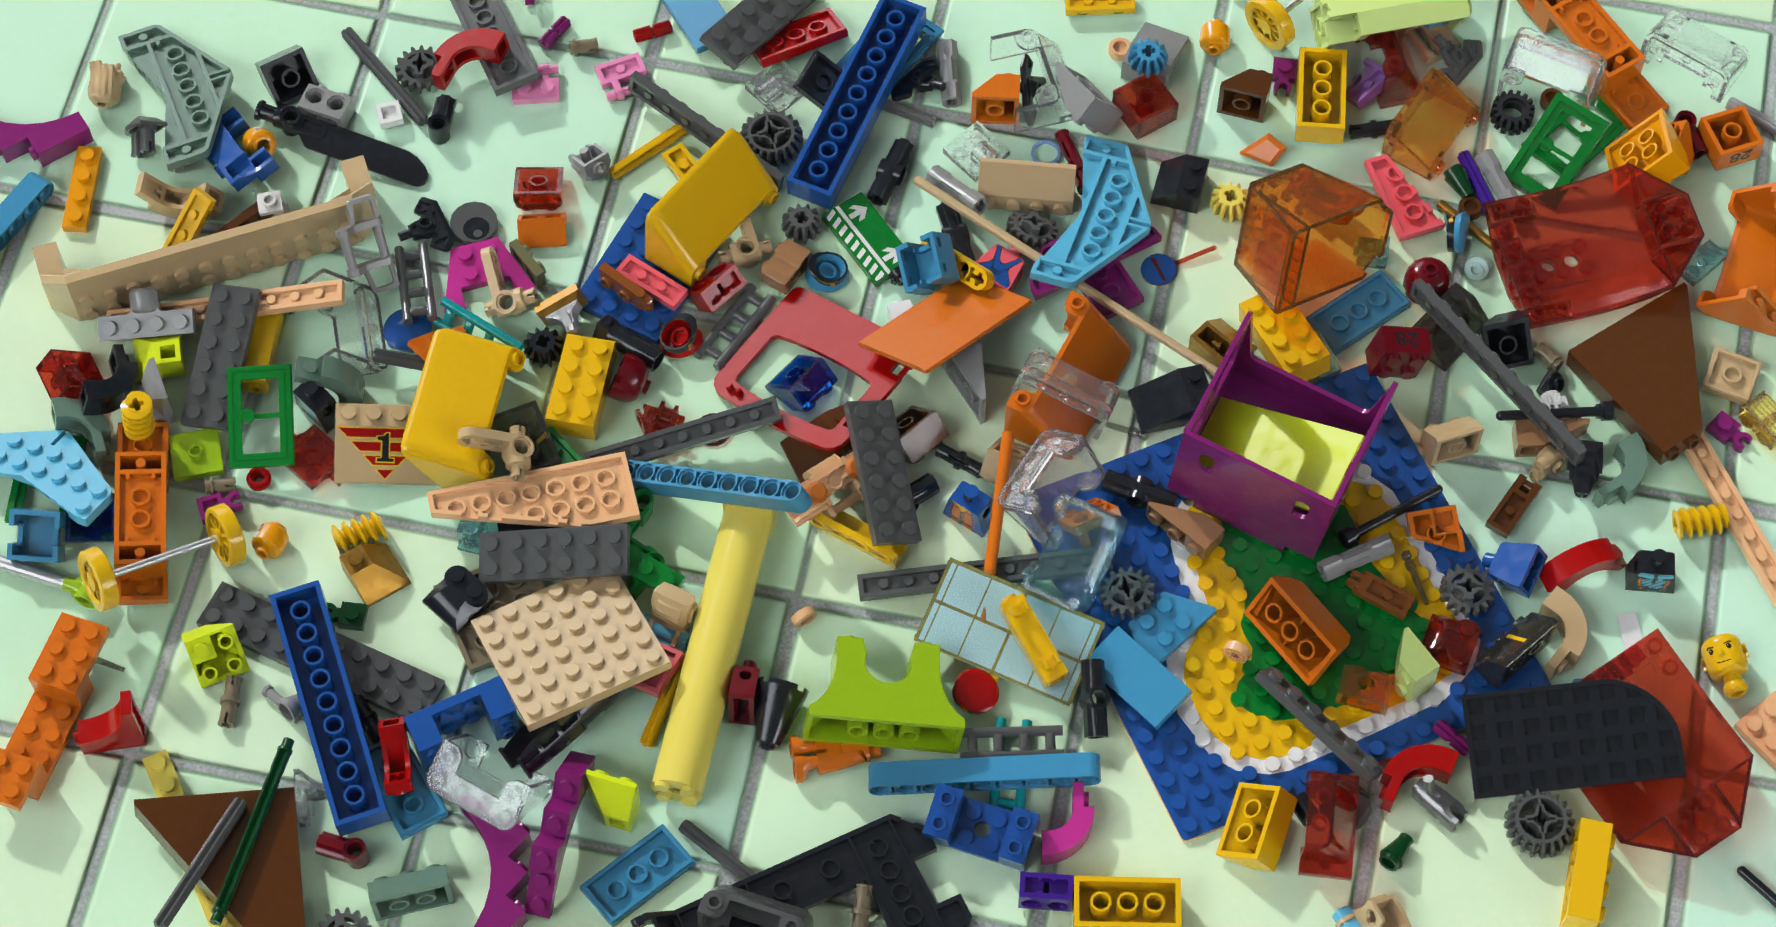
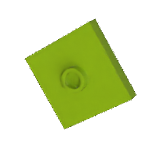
M202 429L169 435L175 483L225 474L219 430Z

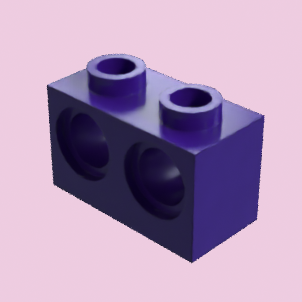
M1021 871L1018 908L1071 912L1074 875Z

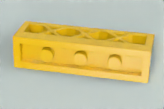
M844 511L837 514L834 520L822 513L809 520V524L895 569L908 550L907 544L873 546L868 524Z

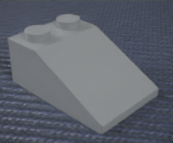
M1145 22L1122 61L1120 78L1164 93L1189 40V36ZM1147 37L1152 42L1158 39L1159 45L1165 44L1168 54V61L1164 71H1160L1158 76L1151 73L1149 78L1144 73L1138 76L1137 70L1131 71L1130 63H1128L1131 45L1136 44L1138 39L1145 41Z
M1057 61L1055 64L1065 108L1072 114L1070 118L1080 126L1085 124V127L1094 134L1100 132L1107 136L1123 115V112L1086 76Z
M977 340L944 362L943 369L979 423L982 424L985 422L986 390L982 355L983 346L980 340Z

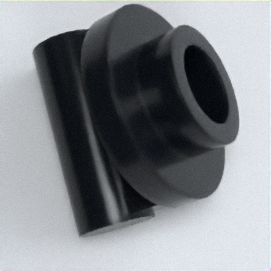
M1547 371L1536 392L1539 395L1550 390H1556L1561 393L1565 385L1562 375L1559 372Z

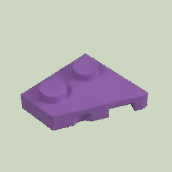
M1368 57L1363 61L1365 67L1361 74H1355L1352 84L1346 90V100L1358 109H1362L1365 105L1369 104L1372 99L1395 81L1391 72Z

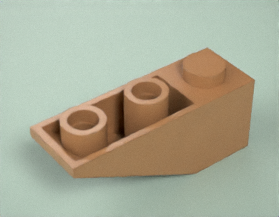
M1573 417L1558 419L1566 424L1568 430L1575 438L1586 434L1590 424V418ZM1530 420L1514 421L1512 428L1514 457H1537L1538 453L1547 445H1551L1554 449L1557 448Z
M1150 501L1147 504L1146 516L1153 525L1160 526L1172 540L1179 541L1191 555L1198 556L1203 561L1223 541L1225 529L1206 514Z

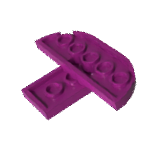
M1151 226L1148 236L1084 282L1127 310L1144 303V296L1120 261L1161 242V234ZM1059 238L1047 243L1039 250V253L1044 256ZM1029 278L1030 289L1035 301L1063 288ZM1082 292L1107 320L1117 316V314Z

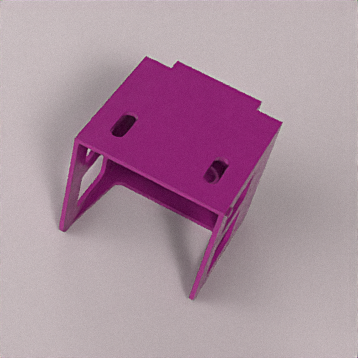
M1248 311L1190 422H1187L1167 488L1194 501L1192 507L1281 551L1287 547L1313 560L1377 434L1399 383L1393 381L1390 388L1371 409H1363L1255 356L1252 352L1254 313ZM1220 397L1364 435L1365 438L1333 501L1202 437L1201 434ZM1201 454L1207 455L1214 460L1212 468H1207L1199 462ZM1296 501L1305 503L1309 507V511L1294 508Z

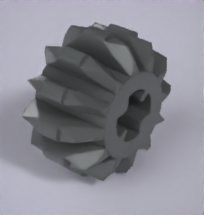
M798 203L796 209L789 206L787 213H783L782 230L788 239L793 238V241L796 243L799 240H803L806 245L807 239L815 241L816 234H820L822 217L818 215L816 208L810 209L809 204L801 207Z

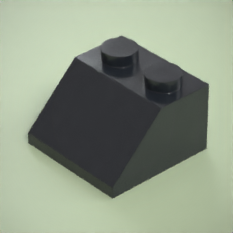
M298 44L254 63L265 88L277 108L279 106H288L300 100L309 83L316 86L319 85L303 47Z
M1185 154L1162 161L1150 203L1197 214L1208 174L1210 159Z

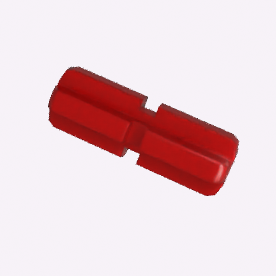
M666 20L652 24L653 27L648 25L634 29L633 38L638 43L653 39L652 36L660 37L671 34L673 32L671 22Z

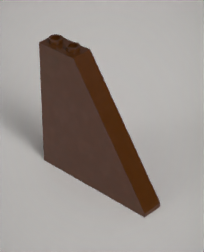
M1683 282L1568 350L1566 365L1600 401L1613 402L1616 419L1631 435L1635 432L1640 435L1645 444L1646 451L1659 465L1667 461H1674L1683 451L1695 448L1700 443L1703 429L1688 286Z
M294 787L277 788L228 909V914L225 917L233 927H305ZM261 790L134 799L135 816L183 871L186 872L234 798L239 797L247 802L246 810L196 884L215 905Z

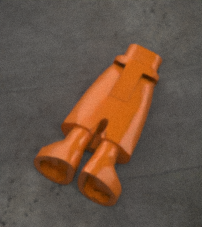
M796 735L789 736L788 739L790 757L793 759L795 783L804 782L808 771L817 768L818 775L870 762L871 758L881 757L880 747L805 741ZM814 752V756H803L804 754Z

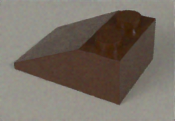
M840 405L828 410L809 423L828 430L833 429L844 418V407ZM789 436L780 442L800 484L806 481L802 475L807 470L833 454L841 458L853 451L851 440L842 449L829 452L822 451Z

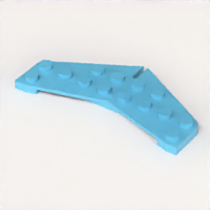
M1091 135L1086 136L1083 146L1081 213L1044 256H1040L1033 264L1030 279L1063 288H1074L1149 235L1151 221L1128 146Z
M65 430L0 433V476H6L33 486L68 512L69 518L86 527L112 503L113 494L111 488L69 431L67 433Z

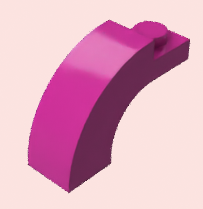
M1073 782L1072 816L1069 821L1058 829L1042 830L1041 865L1054 864L1068 859L1078 852L1087 841L1093 825L1095 807H1089V792H1084V782Z

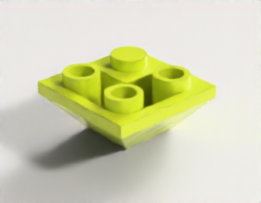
M182 334L132 339L134 362L138 364L137 382H141L147 362L153 357L161 378L186 375Z
M233 623L204 625L181 634L201 688L226 680L227 675H233L234 677L250 670Z
M587 769L586 780L589 795L605 825L630 832L640 806L637 783L627 777H620L619 779L610 776L602 770L591 771Z

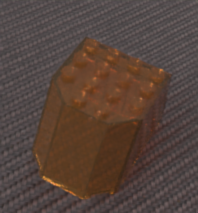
M1304 163L1295 165L1250 182L1234 266L1277 315L1363 280L1367 275L1365 272L1367 267L1376 256L1381 258L1385 252L1394 212L1386 206L1382 198Z

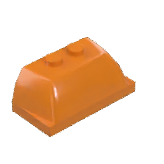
M1271 577L1244 611V614L1308 686L1314 685L1333 660L1350 643L1351 636L1302 581L1291 577Z

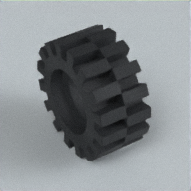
M1509 90L1508 94L1503 91L1500 96H1496L1493 101L1490 117L1491 123H1495L1494 128L1496 130L1501 128L1500 133L1504 134L1505 131H1509L1508 135L1512 136L1513 132L1516 135H1520L1521 130L1525 133L1530 128L1535 114V105H1532L1533 100L1531 98L1527 100L1528 95L1526 93L1521 96V91L1517 90L1516 94H1513V90ZM1504 109H1516L1521 113V116L1510 117L1504 113Z

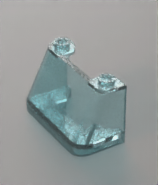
M1062 493L1061 496H1057L1052 506V509L1055 510L1054 516L1057 519L1038 562L1031 566L1028 565L1024 569L1021 577L1023 579L1021 587L1073 612H1085L1090 608L1127 526V519L1067 493Z

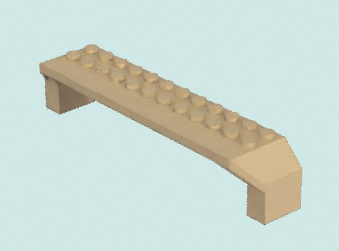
M361 155L340 161L347 190L328 202L90 269H66L56 241L33 247L32 250L41 284L52 309L78 321L94 320L99 316L106 315L107 310L129 308V292L133 289L157 288L160 300H164L169 296L189 293L194 289L204 286H213V283L234 280L243 275L259 273L264 269L283 266L292 261L305 260L313 255L329 253L335 249L342 248L340 240L336 239L335 231L349 224L346 209L347 200L365 194H372L375 197L380 215L375 190L364 156ZM369 200L353 205L355 222L373 217ZM372 227L350 235L351 246L363 242Z

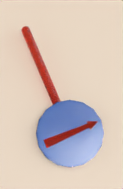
M1213 245L1176 261H1173L1171 257L1165 254L1157 253L1150 255L1141 264V275L1151 285H1166L1176 276L1177 265L1214 251L1217 247Z

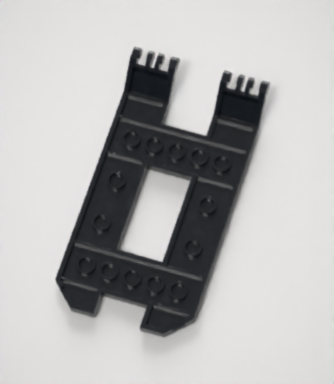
M888 814L731 885L808 910L855 889L856 884H866L873 886L871 896L887 927H969L972 921V915L961 893L936 904L915 861L937 852V847L933 839L923 837V824L911 823L893 814ZM702 898L676 910L647 912L633 918L630 922L632 927H644L646 925H653L654 927H698L697 910ZM732 917L729 927H764L736 917Z

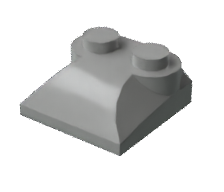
M154 357L150 358L143 373L142 385L138 386V389L148 394L152 399L155 422H168L169 424L177 422Z

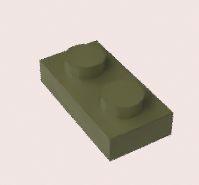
M517 238L511 241L509 247L513 258L538 289L546 284V269L543 264L533 259V254L526 244L522 245Z

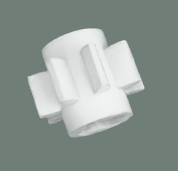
M1556 390L1543 393L1540 396L1541 399H1539L1541 403H1545L1550 409L1566 408L1569 406L1566 395L1561 396Z

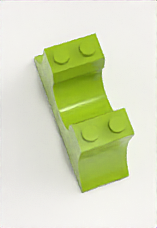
M853 635L837 636L831 659L830 685L817 701L809 705L802 740L957 754L965 730V719L954 710L943 690L940 676V645L929 642L914 643L904 679L894 683H887L877 680L867 670L865 664L867 650L863 638Z

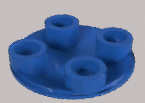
M402 309L391 314L383 327L384 338L388 346L401 351H411L412 349L407 346L409 340L432 332V324L428 320L427 315L413 317V323L405 325L403 323Z

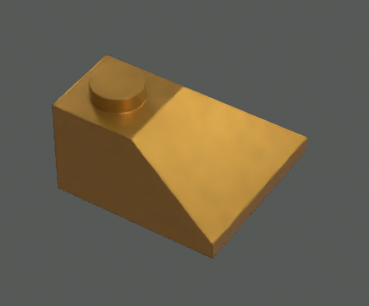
M386 543L361 544L339 556L342 570L363 603L368 605V608L412 584Z

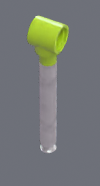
M0 555V571L71 593L72 598L78 604L89 609H96L86 593L81 576L76 579L18 560H6L7 557Z

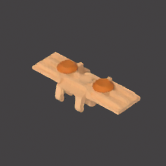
M853 451L841 458L833 454L804 472L802 476L806 481L802 482L801 485L812 497V505L804 513H786L798 528L820 513L834 520L837 514L856 502H863ZM841 488L843 490L849 488L853 492L832 506L833 502L829 497Z

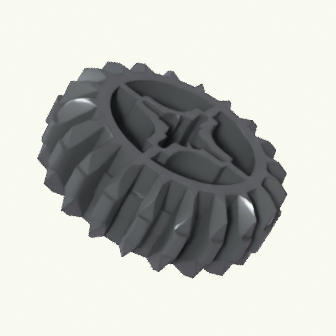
M764 108L763 114L755 111L754 118L748 117L747 123H743L740 133L753 152L770 165H776L778 169L780 163L788 166L789 159L795 160L796 154H800L803 144V130L799 126L798 120L793 119L792 114L786 116L784 110L776 113L775 108H773L772 112H767Z
M1538 788L1533 795L1528 790L1523 794V797L1518 794L1514 799L1515 802L1509 803L1508 810L1504 814L1506 821L1503 826L1505 829H1508L1506 838H1514L1511 843L1512 847L1520 845V854L1525 852V850L1530 851V858L1534 857L1535 853H1538L1539 857L1543 859L1546 852L1551 858L1555 856L1556 851L1559 853L1563 852L1565 846L1571 843V837L1575 833V829L1572 827L1575 826L1576 821L1570 818L1573 815V809H1565L1567 801L1560 803L1558 801L1559 794L1555 795L1554 798L1550 797L1549 790L1544 795L1540 794ZM1534 808L1532 815L1519 818L1522 812ZM1560 830V833L1555 837L1545 839L1547 833Z

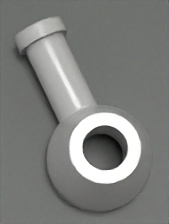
M266 685L263 688L261 694L278 706L280 713L287 721L294 723L301 717L302 709L297 694L284 698L271 685Z

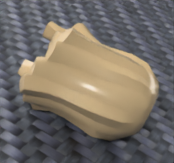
M101 60L89 62L90 81L87 89L89 100L98 108H111L117 105L121 98L122 85L127 81L121 70L122 65L120 63L115 65L103 64Z

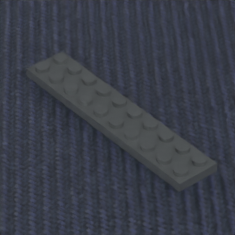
M222 581L197 620V626L233 623L242 647L290 668L271 603ZM336 632L354 696L363 695L368 704L397 717L410 715L436 703L446 685L445 680Z

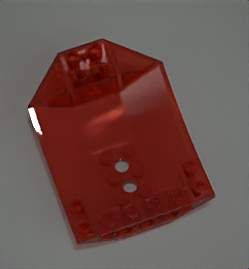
M1629 162L1604 173L1556 188L1484 202L1494 261L1508 299L1516 310H1520L1529 317L1530 329L1603 314L1648 300L1675 288L1705 235L1688 193ZM1564 258H1575L1577 265L1574 267L1566 265ZM1542 264H1550L1553 267V271L1543 269Z
M1658 628L1579 681L1616 679L1634 684L1646 690L1667 708L1681 734L1686 777L1580 788L1602 820L1613 824L1612 833L1616 834V838L1621 844L1698 858L1741 829L1754 754H1752L1715 707Z

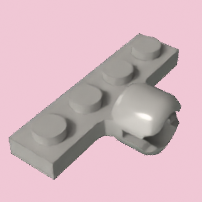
M149 287L131 290L129 292L130 311L128 314L97 317L99 342L197 333L195 308L162 310L160 307L159 290L157 288Z

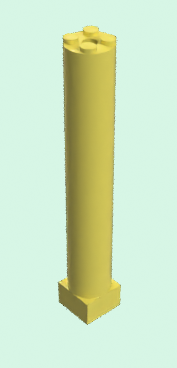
M723 504L720 526L651 783V788L656 793V799L662 802L673 800L681 802L687 807H695L697 802L702 799L728 698L733 668L737 663L769 534L774 532L779 511Z

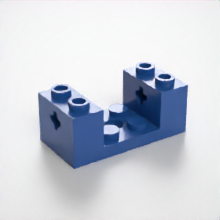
M500 676L403 717L409 739L425 773L430 770L437 771L443 768L446 763H449L445 744L441 737L442 734L448 735L460 726L474 724L483 716L486 717L497 741L512 738L520 729L516 708Z
M938 783L922 834L923 837L933 839L936 844L1025 872L1039 829L1040 815L1018 807H1014L1013 811L965 797L964 790ZM985 823L990 827V832L987 836L980 837L976 835L975 828L978 824Z

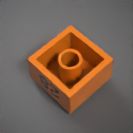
M1744 105L1701 117L1697 127L1708 149L1706 155L1715 171L1758 159L1765 143Z

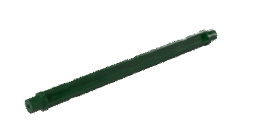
M284 737L281 745L277 748L270 771L267 774L246 830L232 860L223 887L211 910L210 923L220 926L223 918L228 914V909L280 779L292 755L294 740Z

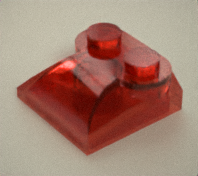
M516 167L513 189V202H515V206L523 211H554L563 204L564 167Z
M1432 614L1422 644L1438 662L1440 668L1465 676L1482 629L1469 619L1458 621Z

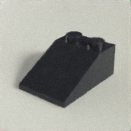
M1202 364L1176 369L1128 390L1127 393L1141 434L1182 427L1187 422H1190L1209 386Z

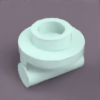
M1468 256L1464 270L1469 278L1481 280L1487 276L1492 264L1480 256Z

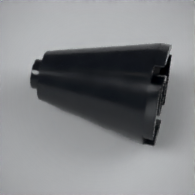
M764 676L759 678L755 724V741L759 743V748L767 751L780 748L808 696L809 691L806 688L801 692L797 690L798 684L774 677H770L769 682L764 681Z

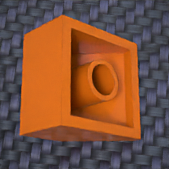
M1012 73L996 74L972 92L971 123L1018 125L1020 75Z

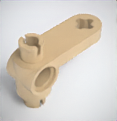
M748 216L739 226L742 236L735 243L728 244L727 250L717 251L719 262L734 263L737 267L752 268L762 260V255L773 253L769 238L761 241L757 240L750 216Z
M492 246L481 249V259L493 300L483 304L484 309L488 308V310H485L488 318L494 315H498L500 318L517 316L521 312L529 310L530 304L539 302V296L535 297L538 294L535 287L525 290L521 286L507 290L495 249ZM509 297H511L513 300V304L509 309H507L505 306V302Z
M519 425L511 426L509 432L471 426L458 430V443L461 446L501 452L506 469L511 472L510 479L515 481L516 476L517 482L527 479L526 471L531 468V455L534 452V444L525 435L526 428L524 426L520 427L521 431H519Z

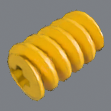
M142 391L130 392L121 404L124 434L131 440L143 441L149 438L155 430L152 399Z
M1718 503L1716 506L1709 504L1707 507L1700 505L1697 509L1692 506L1688 507L1687 510L1685 508H1679L1677 511L1673 509L1672 524L1679 540L1683 539L1684 532H1686L1689 539L1693 538V531H1696L1698 537L1703 536V530H1706L1708 536H1712L1713 528H1715L1718 535H1721L1723 527L1728 528L1729 516L1724 503Z
M373 511L369 512V520L363 514L360 515V523L351 518L350 527L344 521L341 522V530L335 525L331 526V533L340 556L342 548L348 552L350 551V545L357 547L360 545V541L364 544H369V538H372L378 543L379 534L388 539L380 515L377 516Z

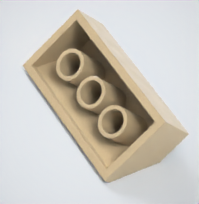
M980 157L978 192L989 201L988 210L1006 209L1013 212L1020 211L1022 208L1025 211H1029L1031 208L1036 212L1042 211V213H1053L1059 216L1072 215L1076 165Z

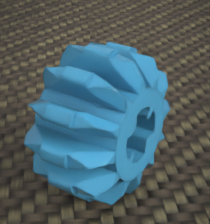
M1149 37L1145 41L1138 39L1136 44L1131 45L1128 54V63H1130L1131 71L1137 70L1138 76L1144 73L1147 78H1149L1151 73L1158 76L1160 71H1164L1168 61L1165 44L1159 45L1158 39L1152 42Z

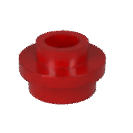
M252 468L247 474L246 481L252 490L262 491L270 486L272 477L265 468ZM258 478H263L262 481L255 482Z

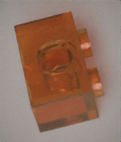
M1345 665L1335 702L1385 716L1395 678L1390 677L1384 672L1375 673L1365 670L1358 665ZM1360 686H1369L1371 690H1363Z

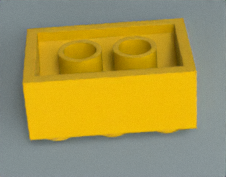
M1239 782L1216 855L1254 870L1275 872L1298 799L1281 786Z

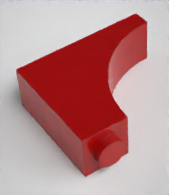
M130 690L120 691V700L111 710L92 718L77 721L78 730L74 731L75 745L80 746L84 755L146 746L145 722Z

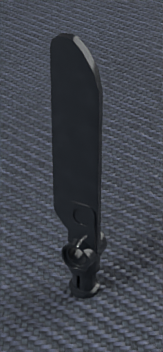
M265 100L259 101L256 106L255 120L259 121L262 119L270 122L274 127L282 129L283 133L287 136L299 135L304 147L341 161L363 155L369 171L412 186L420 187L428 181L429 175L425 165L417 156L405 149L302 114L295 106H279L277 108L266 104Z

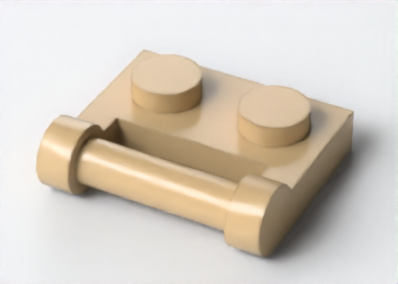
M1446 24L1431 28L1418 26L1401 29L1402 34L1408 37L1423 55V61L1427 65L1443 59L1438 51L1440 47L1433 41L1438 34H1441L1446 41L1451 40L1460 49L1462 46ZM1418 31L1432 47V51L1428 48V46L1424 43L1421 37L1417 34Z

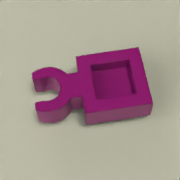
M1274 57L1272 81L1275 82L1273 88L1275 96H1277L1278 89L1281 88L1286 90V97L1290 96L1291 84H1295L1298 59Z
M1723 410L1705 428L1706 432L1723 445L1730 441L1733 449L1738 453H1742L1745 447L1739 441H1744L1749 445L1753 439L1750 434L1740 432L1739 430L1742 425Z
M232 491L225 498H222L221 492L196 499L203 525H205V512L209 507L224 503L233 512L242 511L244 509L242 502L232 503L234 500L241 498L239 491Z

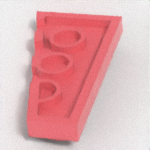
M1387 154L1364 160L1366 172L1399 242L1444 229L1445 223L1441 218L1438 219L1434 215L1431 206L1428 203H1424L1419 197L1416 188L1413 185L1410 186L1404 178L1405 175Z

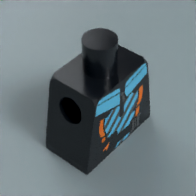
M313 381L300 384L293 391L296 404L328 434L335 428V406L337 402L324 387L317 386ZM326 408L329 413L323 415V410Z
M1656 549L1654 551L1639 550L1625 566V590L1674 594L1675 554L1673 552H1666L1663 549Z

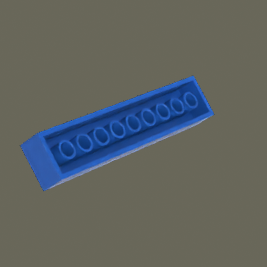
M907 0L878 1L787 178L788 194L829 210L833 208L926 24V7Z
M319 580L269 595L327 800L339 835L345 836L391 821L325 594Z

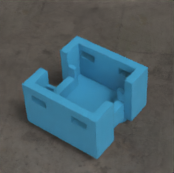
M931 231L920 236L921 241L927 242V245L906 242L895 247L905 293L926 295L935 291L937 284L949 285L960 280L949 233Z
M29 508L9 509V525H18L17 542L7 543L6 560L47 563L65 562L66 545H61L62 528H67L68 512Z

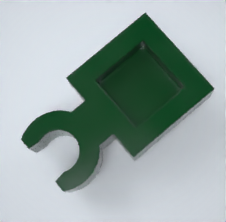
M342 601L341 608H337L333 603H327L329 611L332 612L333 623L338 622L339 629L364 631L369 609L367 604Z

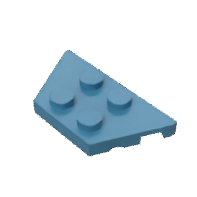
M1163 591L1151 602V609L1145 608L1144 615L1138 614L1135 619L1128 623V630L1131 637L1162 664L1216 614L1217 609L1213 606Z

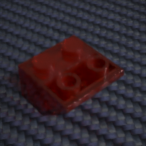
M50 349L36 367L50 399L66 397L79 400L78 397L83 380H104L90 352Z

